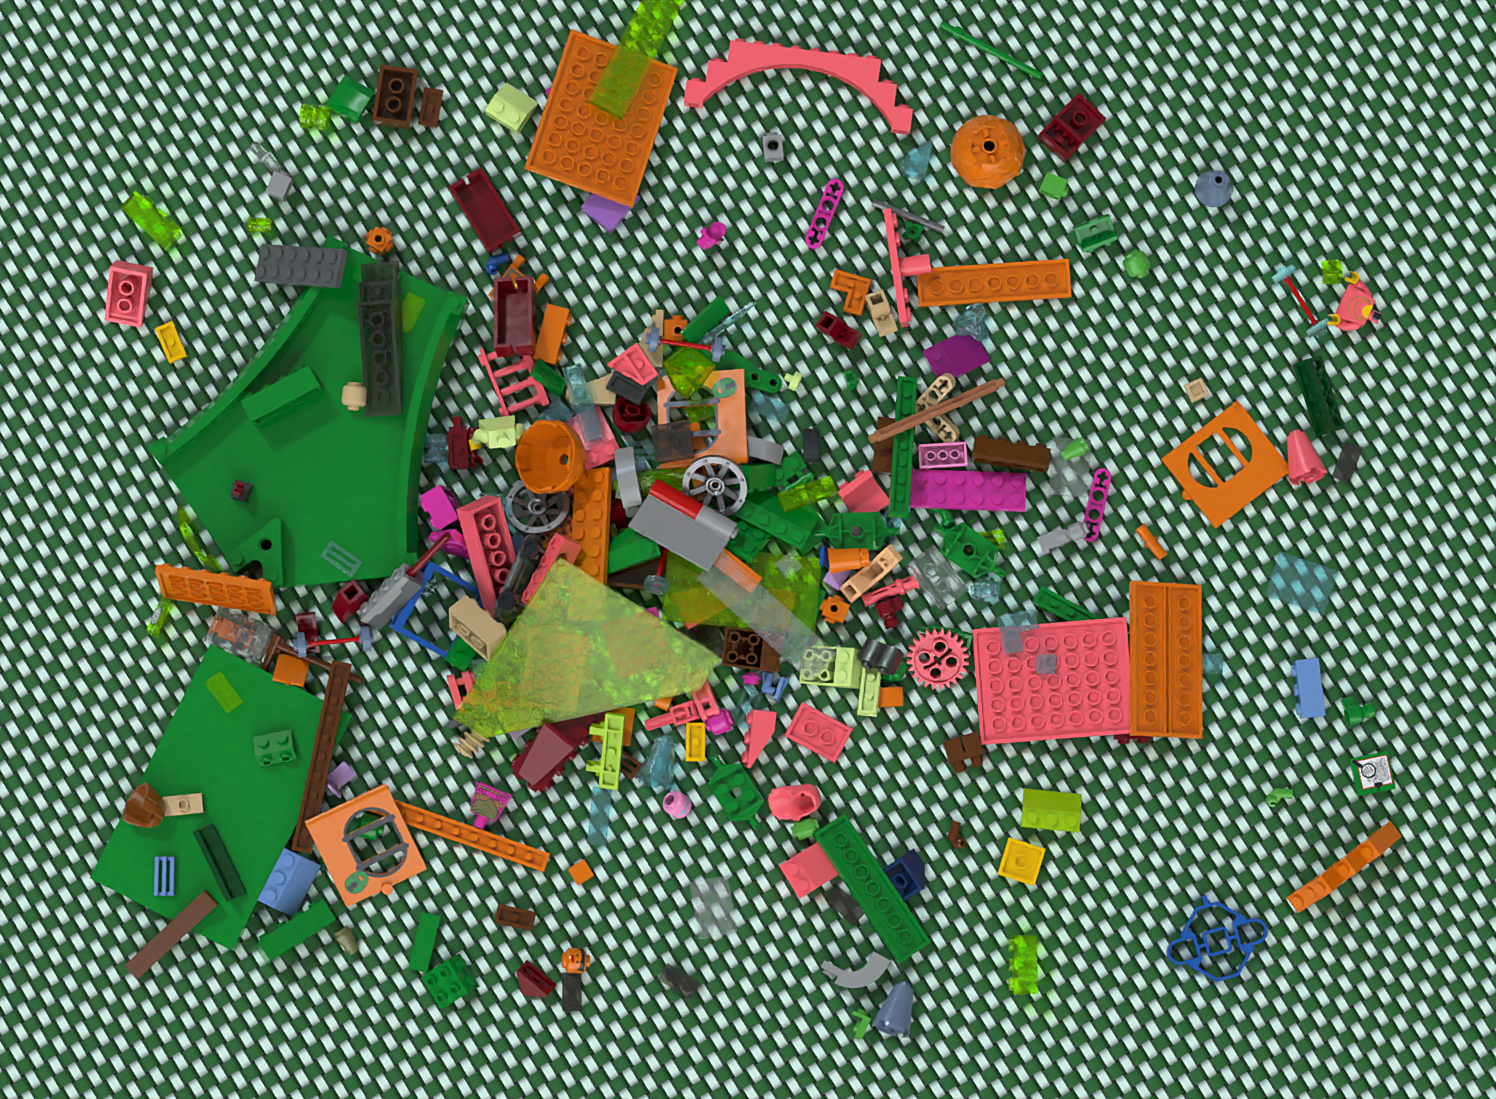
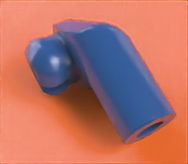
M508 252L490 257L486 265L488 274L495 275L501 263L510 261Z

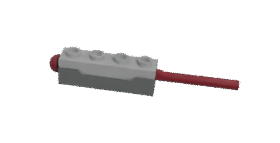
M445 532L413 567L403 563L399 569H395L392 576L385 580L377 591L372 593L371 598L367 602H363L360 607V621L364 626H372L381 630L423 586V572L420 571L421 568L451 538L449 532Z

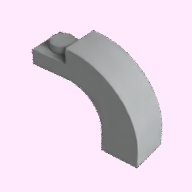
M747 436L749 458L764 463L780 465L784 446Z
M632 446L614 450L618 485L627 518L634 517L644 503L638 478L637 459Z
M873 951L866 965L854 972L844 971L825 960L821 967L826 975L832 978L834 975L838 976L834 982L835 984L847 988H859L876 981L884 973L890 960Z

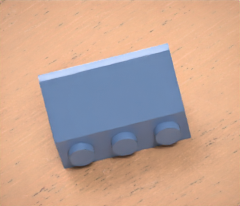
M284 848L258 900L290 916L298 912L321 865L288 848Z

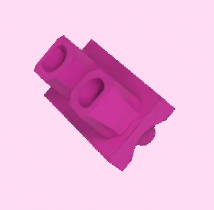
M714 222L710 227L703 228L700 231L702 236L696 243L703 250L710 249L713 245L721 244L724 241L722 237L726 234V226L722 222Z

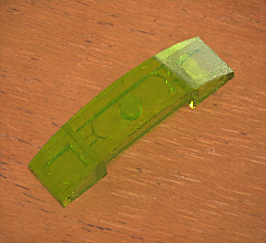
M182 505L178 506L179 526L192 552L210 568L220 573L224 570L212 553L205 556L188 529V526L193 524L192 519Z

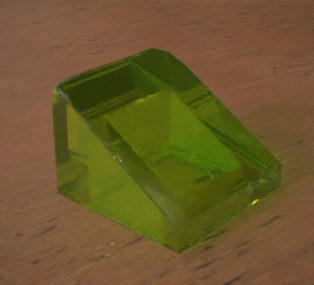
M1321 261L1322 283L1340 284L1343 275L1341 261Z

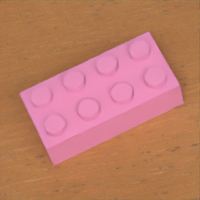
M966 442L918 445L919 469L968 466Z

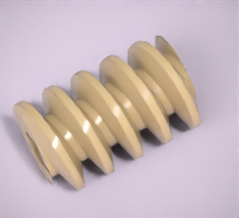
M482 718V723L475 721L477 728L469 727L471 734L464 732L466 739L459 737L460 744L452 743L465 757L473 758L471 751L478 753L477 746L483 748V740L490 742L488 735L496 736L494 730Z

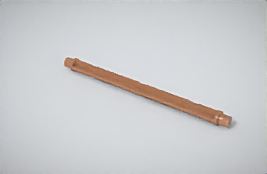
M1003 378L993 379L876 430L868 436L870 443L880 442L997 391L1000 387L1005 386Z

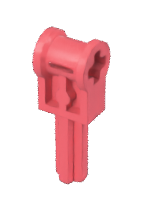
M691 700L670 707V712L645 720V727L650 731L672 723L675 726L701 719L695 701Z

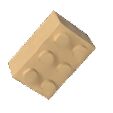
M464 595L449 608V627L487 662H493L507 649L506 628L503 624L497 623L488 611L482 610L475 599H470L467 595Z

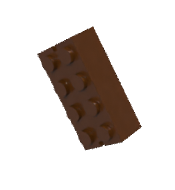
M667 553L661 574L663 580L659 583L653 580V576L657 574L661 557L607 575V587L668 594L679 593L681 591L682 576L678 574L683 573L684 558L677 554Z

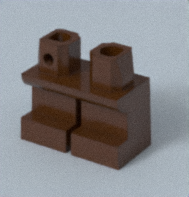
M978 731L942 742L949 764H952L956 773L966 771L963 760L969 758L973 768L983 765V750Z

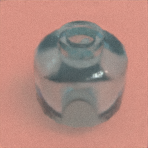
M993 577L977 578L974 581V585H971L970 588L971 596L975 597L979 603L993 602L1000 595L999 583Z

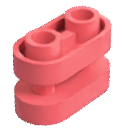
M469 669L465 672L461 671V678L456 679L454 674L446 676L457 712L465 710L464 704L471 703L472 708L480 706L479 702L482 701L480 691H476L474 683H477L474 672H470ZM465 684L468 695L461 697L458 686Z

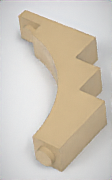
M656 310V315H652V326L659 328V336H662V338L664 333V310ZM645 328L639 345L656 369H663L664 343L657 345L656 352L648 351L649 344H645L646 335L651 333V329ZM614 371L590 382L570 384V389H566V400H570V405L614 406L617 394L606 389Z

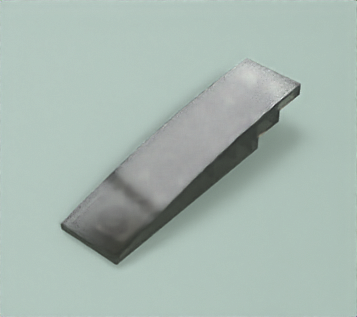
M399 261L361 264L362 283H359L360 302H358L363 383L367 389L366 417L402 415L403 325Z

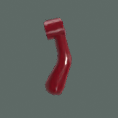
M479 426L475 429L472 427L468 428V440L472 439L474 432L479 429ZM468 441V451L472 459L470 467L476 469L477 465L475 462L482 466L483 459L477 455L476 449L470 450Z

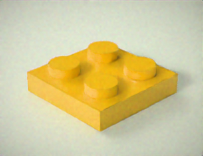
M1008 837L997 875L1034 886L1046 849Z

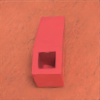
M750 709V713H747L746 724H748V732L744 734L746 751L742 753V763H744L745 767L751 768L774 733L777 712Z

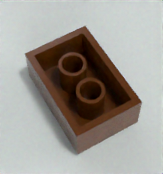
M380 65L372 116L374 125L412 130L420 73L417 69Z

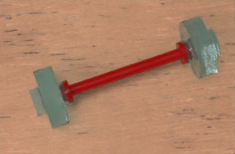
M1293 264L1288 267L1283 265L1276 270L1277 274L1272 279L1275 284L1282 281L1284 284H1288L1312 322L1310 324L1312 327L1306 331L1309 338L1315 335L1319 338L1327 333L1326 329L1329 325L1326 323L1329 321L1324 319L1320 322L1314 318L1291 281L1293 279L1291 275L1297 272Z
M665 547L662 550L657 574L655 576H647L643 585L645 590L656 595L666 594L669 588V581L661 577L667 554V548Z

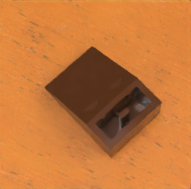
M726 627L721 665L778 673L783 634Z

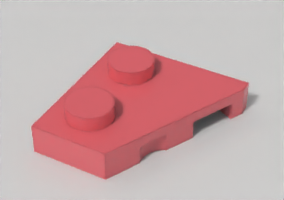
M635 343L607 364L610 368L617 370L641 385L647 384L659 375L638 343Z

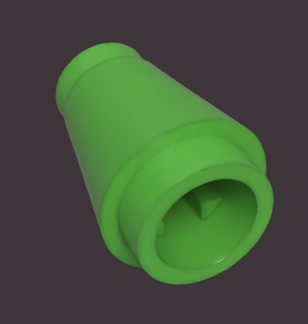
M1082 436L1075 438L1060 452L1065 461L1087 454L1090 448Z

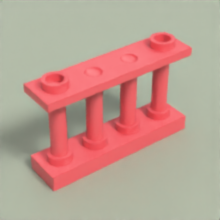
M483 348L479 349L481 355L478 358L481 366H486L502 406L499 408L501 417L510 416L512 413L537 403L538 405L542 404L543 408L551 406L543 385L532 376H528V379L499 390L495 380L523 368L524 370L528 369L530 373L534 364L531 355H525L520 359V362L492 372L489 361L500 357H497L495 351L485 354ZM529 386L531 388L535 386L537 394H534V397L506 407L503 400L504 396Z

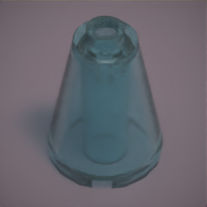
M662 735V737L657 738L636 773L635 779L639 778L638 782L657 789L658 786L664 787L663 790L665 791L672 789L676 742L673 741V737Z

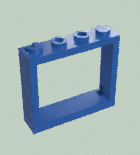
M428 561L420 570L423 572V586L395 614L389 627L445 658L459 635L456 634L448 651L445 652L403 628L434 570L477 594L476 601L480 608H483V604L477 587L437 564Z

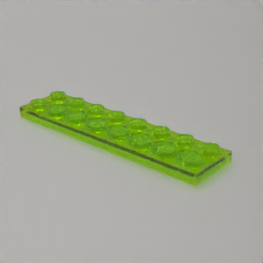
M641 0L588 103L620 120L623 119L684 0Z

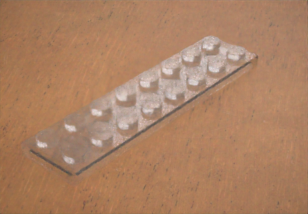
M723 550L710 571L703 570L696 578L810 682L815 679L837 654Z

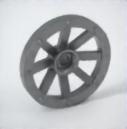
M706 455L696 459L687 468L682 481V491L694 498L693 495L707 490L708 493L702 503L708 506L712 496L716 495L719 509L713 510L727 517L735 513L744 503L748 491V482L743 469L732 459L722 455ZM711 463L723 465L718 474L715 473ZM704 465L709 477L694 471ZM728 468H730L737 477L724 478L723 476ZM690 478L705 482V484L690 489ZM740 483V495L726 485ZM722 492L735 500L727 508L725 507Z
M523 481L518 482L510 490L505 501V512L509 523L514 529L525 535L535 534L543 536L556 531L565 523L570 513V499L567 490L558 492L557 495L546 502L548 493H541L540 498H536L534 492L527 489ZM526 489L531 501H524L518 498L517 495ZM563 499L562 509H550L551 506ZM513 503L528 510L513 513ZM546 515H553L558 517L553 522L549 523L548 519L546 518ZM531 516L526 525L517 520ZM537 519H540L544 525L542 527H533Z

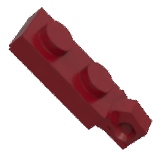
M461 416L453 417V427H449L448 431L449 470L469 469L466 426H462Z

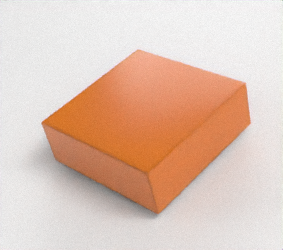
M584 859L568 869L577 885L594 876Z

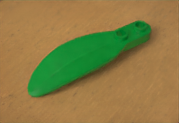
M679 346L671 354L673 362L687 373H694V369L697 366H703L706 372L744 369L745 387L749 386L770 394L777 393L782 387V380L778 375L755 368L747 359L728 349H725L724 356H720L719 362H712V354L708 353L707 350ZM756 374L758 376V380H752L751 375ZM774 380L776 386H771L769 381Z

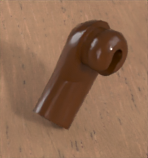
M952 821L948 839L955 848H964L966 840L959 834L961 823Z

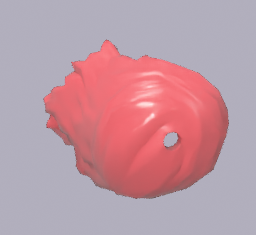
M812 784L778 787L771 790L772 793L768 794L769 797L767 799L773 816L777 817L778 820L791 819L794 822L799 821L803 816L813 813L821 804L820 792Z

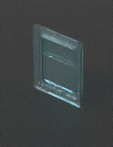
M1279 552L1265 595L1324 615L1338 571Z

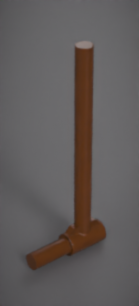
M273 633L261 669L268 671L274 654L284 651L298 657V651H294L292 646L285 644L282 635ZM306 653V657H300V659L328 671L331 669V663ZM350 672L349 680L361 684L363 677Z

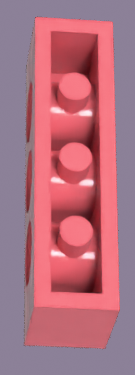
M555 532L520 601L532 609L547 614L582 546L576 541Z

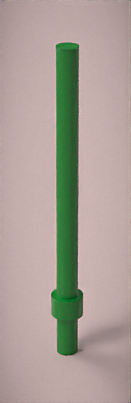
M942 21L939 26L951 33L956 39L961 38L1038 80L1043 75L1042 72L963 31L964 29L958 26L954 27L945 21Z

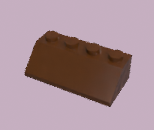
M979 434V437L974 438L971 462L1047 473L1051 448H1047L1046 444L1036 443L1035 446L1028 445V442L1021 440L1013 443L1009 442V439L1002 437L994 440L990 439L988 435Z

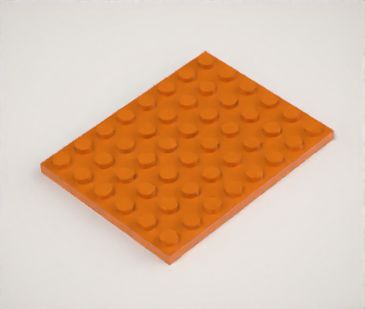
M571 29L524 169L632 208L678 68Z

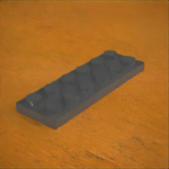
M262 244L254 281L271 284L340 288L348 251L334 248Z

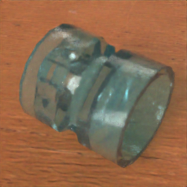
M555 398L549 404L550 409H545L538 418L540 420L568 422L574 414L558 398Z
M447 434L426 435L424 447L427 450L424 451V463L437 464L449 462V451L446 450L448 446Z

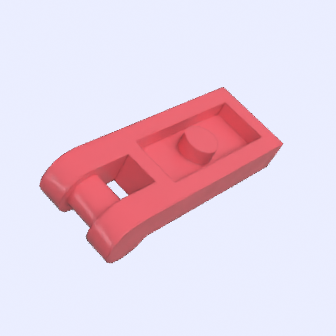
M701 666L685 674L701 719L705 721L713 714H720L721 711L705 669ZM710 704L711 707L705 710L704 706Z

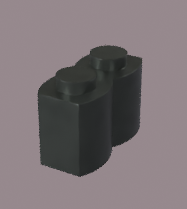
M867 638L860 651L858 660L861 662L862 667L869 670L872 668L878 669L879 673L888 676V674L895 675L904 654L894 646Z

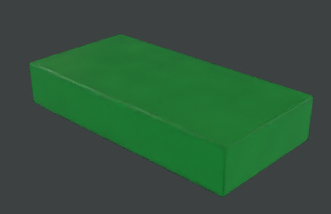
M541 359L535 360L529 375L557 397L562 395L567 380Z

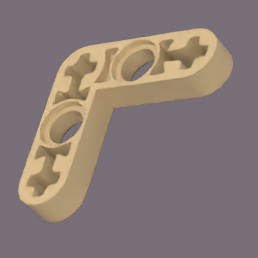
M944 373L938 377L916 401L915 413L923 411L921 408L922 404L926 406L924 410L939 404L954 388L956 383L954 376L950 373ZM944 380H947V385L941 388L940 386L944 383ZM931 390L938 393V399L932 398ZM945 414L937 416L941 421L940 425L935 424L933 418L925 422L945 443H952L960 436L959 429ZM949 431L953 433L951 437L947 435Z

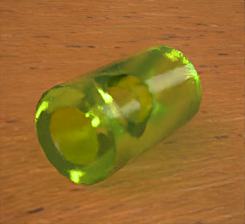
M248 217L247 230L271 233L272 218Z

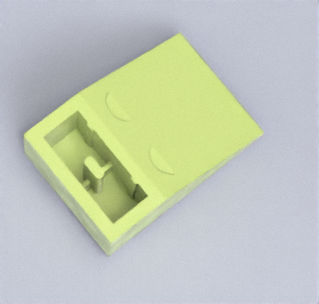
M805 645L802 652L799 683L860 689L863 667L858 660V656L861 650Z

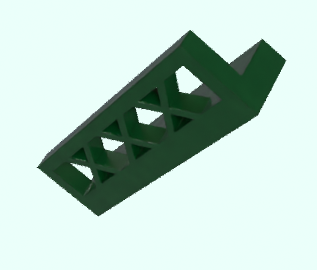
M1322 356L1305 359L1293 364L1316 437L1345 429ZM1313 362L1317 363L1318 371L1315 369ZM1320 381L1323 383L1324 389L1321 388ZM1326 399L1330 403V408L1327 406ZM1332 417L1335 419L1336 427L1333 425Z
M214 824L193 831L226 902L246 894L245 888Z

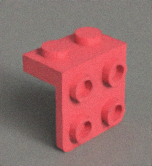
M862 469L854 475L855 479L852 482L846 481L838 487L840 491H838L837 495L851 513L879 512L889 504V498L874 480L873 474L869 469L866 471Z

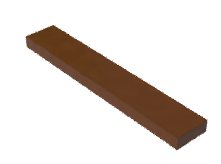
M205 889L127 962L124 967L138 980L219 903Z

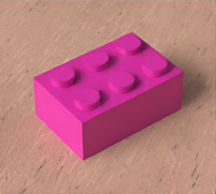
M438 485L420 496L422 499L420 504L425 512L428 511L432 517L430 522L435 529L438 528V530L444 531L461 526L456 510L461 506L450 488Z

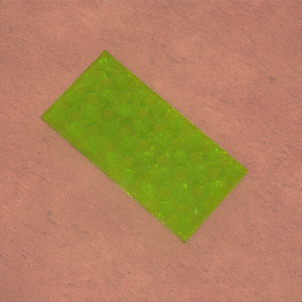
M667 551L662 621L815 635L821 567L819 565L820 558L760 552L754 561L750 563L734 555L762 577L754 590L749 593L713 565L710 571L707 572L674 552Z

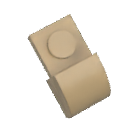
M883 289L865 295L871 318L879 336L882 337L898 331Z

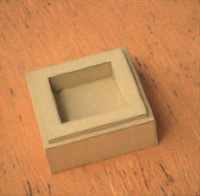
M1202 378L1184 385L1191 403L1210 395Z

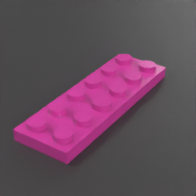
M911 469L910 508L1025 512L1026 473Z

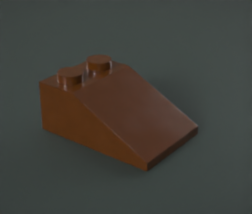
M878 417L876 430L893 424L895 418ZM893 436L880 442H875L872 474L891 476Z

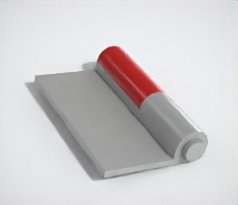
M658 478L652 485L648 497L628 526L707 572L710 571L730 538L734 539L739 532V528H737L738 523Z

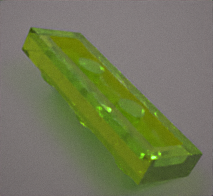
M831 476L777 493V498L785 513L836 496L838 491Z

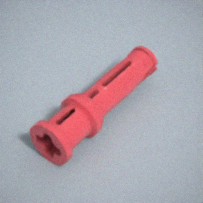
M913 572L908 577L896 579L893 584L862 595L865 606L868 607L899 593L904 595L906 591L914 588L919 589L920 586Z

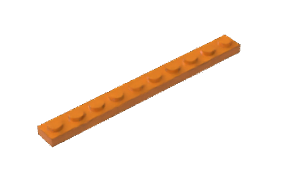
M394 799L405 824L539 871H545L550 853ZM368 810L382 816L387 815L378 810Z

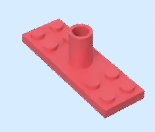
M891 208L884 209L901 328L909 327L908 322L912 321L910 308L906 307L909 298L907 288L903 289L902 277L932 273L929 254L899 258L897 247H900L901 243L899 233L895 232V228H898L896 213L892 214Z

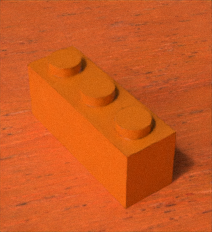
M547 304L536 344V355L533 356L534 361L541 359L547 365L556 367L557 362L561 363L563 352L560 351L561 346L566 344L568 333H565L566 327L571 325L573 315H570V309Z

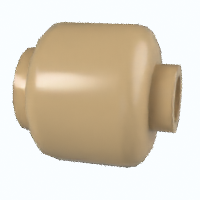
M348 382V385L342 389V404L348 406V410L359 411V407L366 405L367 389L363 387L362 383Z

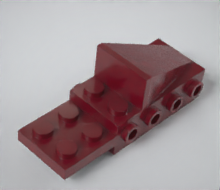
M590 682L584 685L581 683L576 712L559 709L557 711L554 709L548 716L550 720L542 724L535 732L538 735L534 740L529 739L524 745L525 751L521 756L517 754L511 761L513 764L511 768L514 770L512 774L520 781L523 778L528 781L527 786L535 793L538 790L541 793L544 790L547 792L554 784L552 782L556 775L559 777L566 769L564 765L568 760L572 762L577 756V749L580 746L584 747L590 740V726L598 724L615 703Z

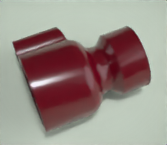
M900 595L874 605L878 616L884 619L886 630L900 624L898 618L895 617V613L904 607Z

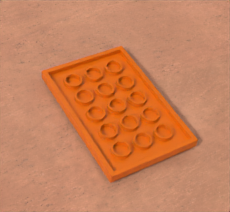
M167 563L162 565L156 564L155 574L163 598L276 616L277 604L272 583L266 579L259 578L258 580H253L243 575L234 577L224 572L215 574L205 569L196 571L186 566L177 568Z

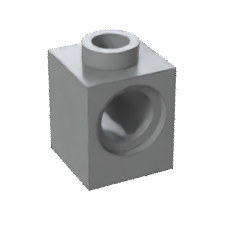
M777 132L766 133V136H763L765 162L783 161L782 134L778 135ZM772 142L778 144V148L774 151L768 148V145Z
M274 171L266 188V194L285 202L294 183L293 179L290 178L291 175L284 171H280V173Z

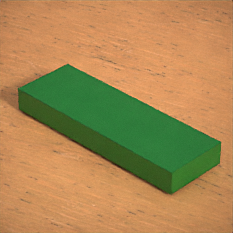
M717 296L680 332L685 342L697 344L730 312L723 297Z
M422 912L408 969L428 973L441 916Z

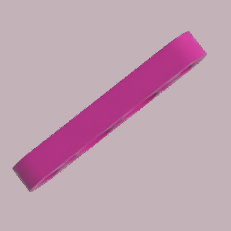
M839 179L830 180L825 188L805 239L806 245L810 249H818L823 243L844 190L843 183ZM835 183L838 184L840 191L836 190L834 194L837 200L826 196V194L831 195L832 188L830 186H834ZM825 201L833 203L834 206L831 210L827 211L823 208L822 205ZM818 218L825 219L826 226L823 228L817 227L815 224ZM812 229L823 232L822 235L818 233L817 240L819 243H814V245H811L809 238H813L815 235V231H812Z
M1105 468L1098 469L1095 472L1083 522L1088 521L1090 523H1098L1097 527L1093 525L1092 528L1095 536L1092 535L1090 538H1087L1086 535L1085 538H1082L1087 542L1094 541L1100 530L1111 482V473ZM1102 472L1105 473V477H1108V480H1104L1102 486H1106V490L1101 487H1094L1095 484L1099 485L1100 478H1097V475H1101ZM1095 491L1103 493L1104 498L1101 501L1093 499ZM1092 509H1096L1099 512V518L1096 520L1090 519L1088 515Z

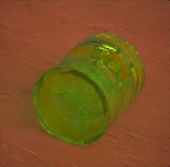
M302 103L299 118L300 128L311 129L315 126L316 130L327 131L330 117L329 106L318 105L314 108L313 104Z

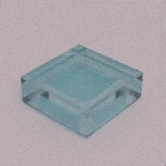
M1037 654L1036 673L1056 674L1057 655Z

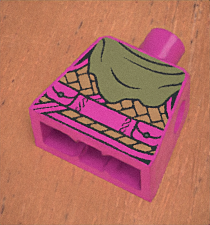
M477 781L470 811L477 814L473 825L484 830L488 819L496 822L511 800L512 795Z

